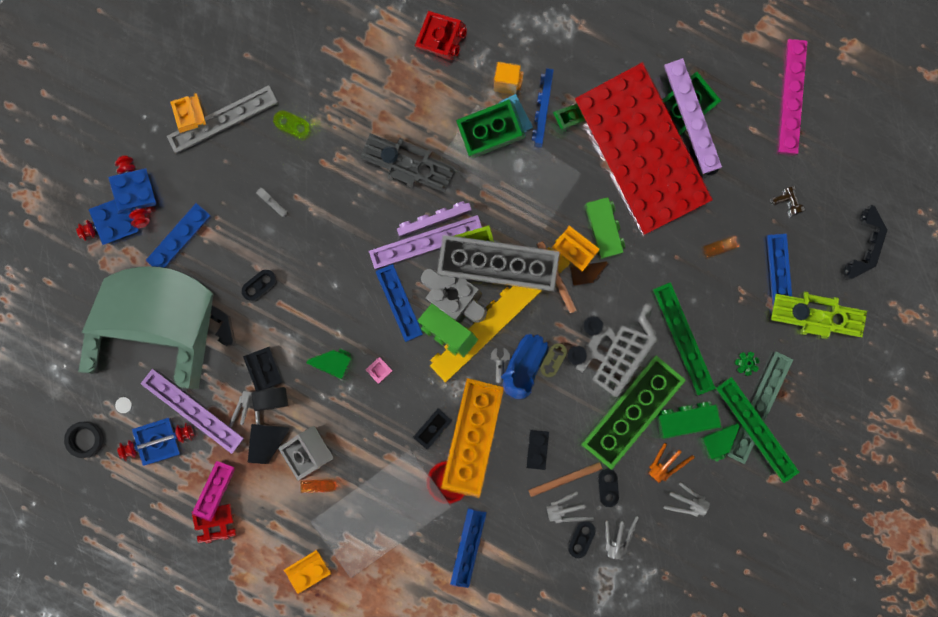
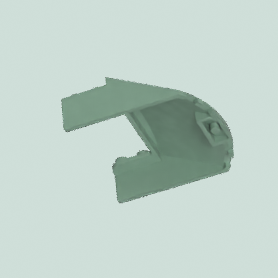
M162 267L129 268L104 278L82 331L85 334L79 372L94 374L97 367L101 336L179 347L174 374L175 383L179 387L199 389L214 294L196 279L184 273Z

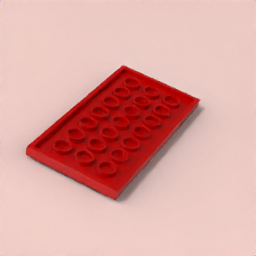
M643 62L575 98L644 235L713 200Z

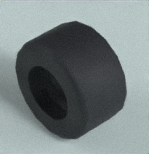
M285 387L251 393L254 411L288 406Z

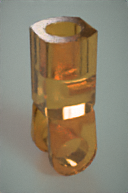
M736 235L703 246L706 258L740 247L736 244ZM728 241L730 248L725 249L723 242Z
M332 480L301 481V493L333 492L336 489V483Z

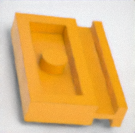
M197 93L193 97L189 98L187 96L170 102L180 133L198 128V125L201 124L206 125Z
M568 226L552 247L553 250L559 252L562 257L580 271L586 268L600 250L571 226Z
M318 550L284 569L297 594L331 574Z

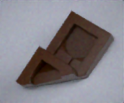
M609 261L588 264L583 271H580L575 266L571 267L573 286L598 281L605 267L609 265Z

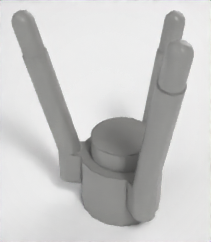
M243 391L242 396L239 397V402L229 423L230 428H232L241 406L244 408L240 424H244L248 408L253 409L252 392ZM255 411L256 424L260 425V411Z
M679 482L681 487L696 498L690 500L673 492H670V495L690 504V509L692 510L664 506V509L687 513L696 517L698 515L705 516L710 502L706 501L704 496L699 495L684 483Z
M578 492L552 502L551 506L547 507L550 522L594 521L595 518H561L565 517L564 513L586 508V505L563 509L562 505L558 506L577 496Z
M638 516L634 519L625 544L621 542L624 522L620 523L617 541H612V544L609 521L605 522L606 551H609L608 557L623 559L624 554H627L628 545L639 520Z

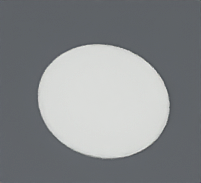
M126 397L119 398L115 404L116 410L120 413L129 412L132 406L131 401Z

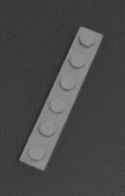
M268 85L204 117L206 125L201 124L198 125V128L182 133L177 130L167 135V138L175 154L278 104Z

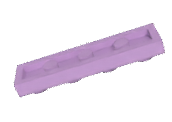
M462 201L454 204L452 209L442 208L435 211L436 215L430 217L428 214L417 218L418 221L414 223L410 221L399 224L400 228H397L399 237L401 238L472 212L470 204H465Z

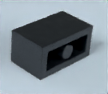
M438 408L413 438L428 450L453 420Z

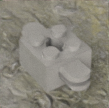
M427 269L422 273V283L431 290L426 296L430 303L434 304L458 323H461L465 317L477 323L485 319L487 311L482 304L477 302L482 293L467 280L437 275V271L434 269Z

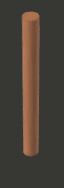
M543 241L536 244L538 249L547 250ZM557 270L555 284L571 314L577 311Z
M599 462L528 491L530 496L533 497L603 468Z

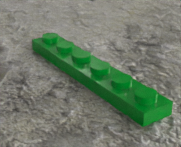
M671 282L653 289V293L696 395L699 396L714 390V383Z
M730 377L715 388L782 483H786L800 473L734 379Z

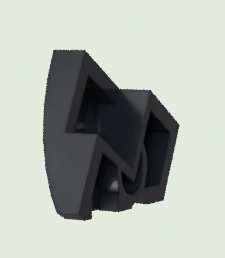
M251 424L247 463L269 464L274 453L289 432L290 427Z

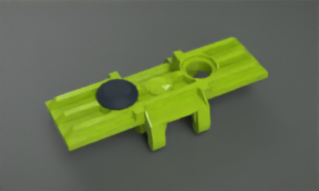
M804 291L802 298L775 294L771 320L803 326L800 330V334L803 335L810 333L821 335V338L828 339L830 333L835 332L862 338L867 311L838 305L839 298L837 297L832 299L811 295L809 292ZM813 302L832 306L831 312L809 308L808 303ZM835 314H841L843 317V322L840 325L835 324L833 321Z

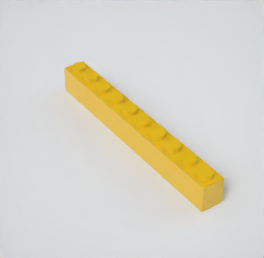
M550 247L547 248V250L555 251V250L551 249ZM559 254L557 270L560 274L571 263ZM507 286L499 294L501 298L497 302L493 300L485 307L487 309L485 319L479 323L473 322L474 324L467 328L478 339L464 358L459 354L455 356L447 350L448 346L445 345L444 348L446 350L441 355L437 353L430 360L432 362L430 367L447 382L542 290L516 286L509 288Z

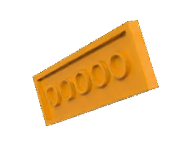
M469 378L466 379L441 489L480 497L503 395V387Z

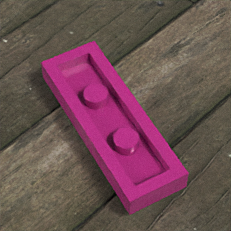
M216 461L192 512L193 515L210 522L212 521L235 471L234 467Z

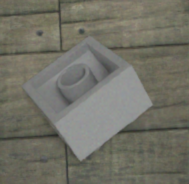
M315 426L298 434L278 448L298 481L334 459Z

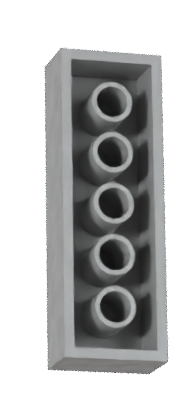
M443 235L437 275L553 292L559 252Z

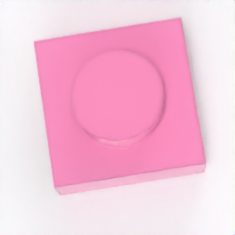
M380 357L365 369L378 384L392 372L390 367Z

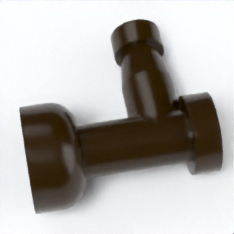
M795 186L784 189L785 194L772 198L775 205L790 200L792 207L789 212L791 216L805 211L804 206L798 202Z

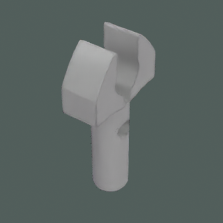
M260 188L256 192L282 217L287 214V210L276 202L264 189Z
M496 347L491 353V360L496 362V383L502 384L503 379L501 376L504 374V363L510 360V354L504 347V356L499 360Z

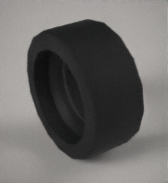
M78 422L67 429L64 435V444L66 450L71 455L77 458H88L100 451L103 445V435L97 425L91 422ZM82 428L90 430L95 437L93 447L87 451L76 449L72 442L74 433Z

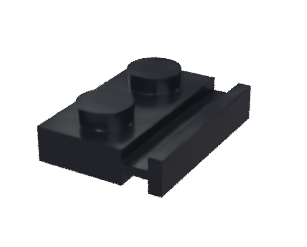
M270 347L243 356L256 391L283 383Z

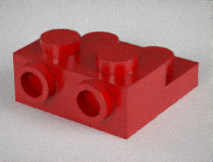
M428 11L414 46L418 49L434 53L436 56L453 60L454 56H458L460 52V40L466 37V25L461 20Z

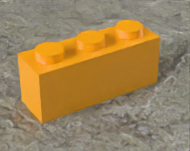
M497 62L494 92L514 95L517 93V90L521 91L524 73L520 72L521 66Z

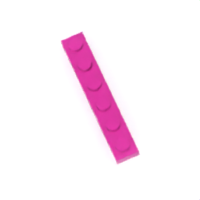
M787 40L778 153L797 155L799 150L808 42L805 40Z

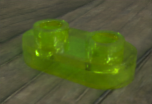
M284 110L278 111L274 115L273 122L279 130L297 138H305L310 133V125L305 119ZM286 118L287 122L286 124H281L280 120ZM299 126L304 127L303 132L297 131Z

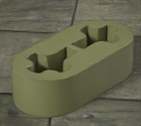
M554 344L548 351L540 367L543 376L552 377L559 370L567 354V349L563 344ZM559 347H561V352L563 353V355H559L557 359L554 360L553 357L555 355V352L553 351V349H558ZM553 361L552 369H554V372L546 374L544 365L548 366Z

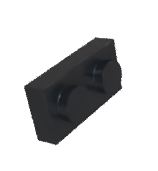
M530 430L526 468L546 470L548 431Z

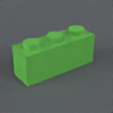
M609 197L586 203L585 207L595 244L600 249L598 251L599 259L602 260L623 254V249L626 248L623 238H619L618 231L621 229L618 219H614L613 212L616 211L613 201H609Z
M432 303L417 320L422 326L421 330L426 335H434L433 339L441 346L446 344L448 346L447 350L455 356L459 354L464 358L478 341L471 331Z

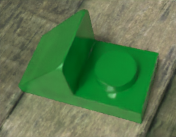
M578 104L553 112L562 132L586 121Z

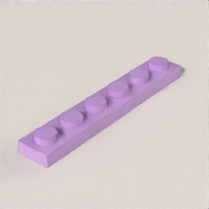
M683 58L665 64V71L702 174L720 169L722 165Z
M478 215L370 250L369 253L374 269L376 270L441 248L443 235L454 236L482 228Z
M151 369L141 382L142 386L231 454L234 453L244 440L236 431L155 369Z

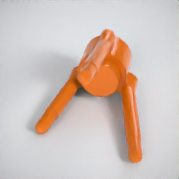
M664 443L654 462L649 467L652 469L649 474L657 482L661 483L662 480L666 481L672 474L688 464L695 456H690L669 471L667 468L681 454V450H678L664 466L661 463L657 466L667 446V443Z

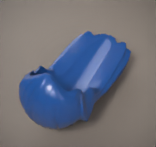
M526 334L521 339L506 372L501 376L504 391L514 399H525L531 394L536 374L548 353V342H543V337L538 334L534 336Z

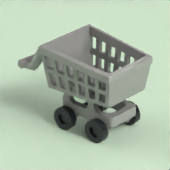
M645 304L639 317V323L646 335L622 326L617 336H615L613 330L605 326L599 317H588L584 321V330L593 337L586 350L581 346L570 348L567 354L569 362L577 365L575 369L584 373L593 358L600 360L602 364L593 380L613 396L618 397L657 341L656 333L647 320L651 315V306ZM623 333H629L633 337L631 340L622 336ZM609 336L613 343L606 356H604L597 349L603 337ZM637 337L647 340L645 345L635 341ZM623 342L628 344L626 348L621 347ZM632 346L641 349L638 355L629 351ZM614 350L623 352L620 357L612 354ZM626 355L635 358L632 364L624 360ZM613 359L617 360L615 366L611 364ZM621 363L629 367L626 373L618 369ZM605 367L612 369L610 374L603 371ZM616 372L623 376L620 382L613 378ZM601 374L607 378L604 383L599 380ZM610 381L617 384L614 390L608 387Z

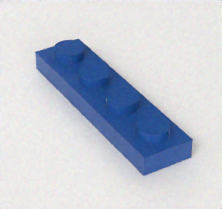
M546 68L545 74H541L540 85H543V91L538 93L537 104L541 105L540 111L535 113L534 122H538L537 130L533 129L531 141H535L534 147L542 148L554 69Z
M195 203L146 261L152 267L166 268L208 221L211 215Z
M787 234L766 236L772 305H774L775 294L792 297Z
M391 264L375 271L405 342L423 335L394 265Z
M468 509L450 582L453 586L469 588L487 512Z

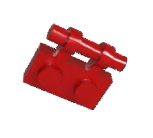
M231 504L218 506L211 522L192 514L195 530L203 529L204 535L197 536L198 543L205 542L208 544L212 543L213 540H228L229 537L236 536L235 528L227 529V524L234 523ZM220 526L221 531L210 532V527Z

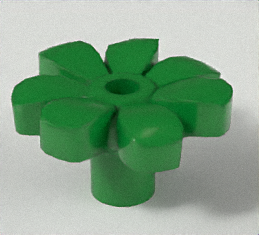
M744 352L739 354L741 359L735 360V365L740 366L737 368L739 373L745 371L746 376H751L752 371H758L759 367L756 364L760 360L758 357L753 358V352H748L747 355Z

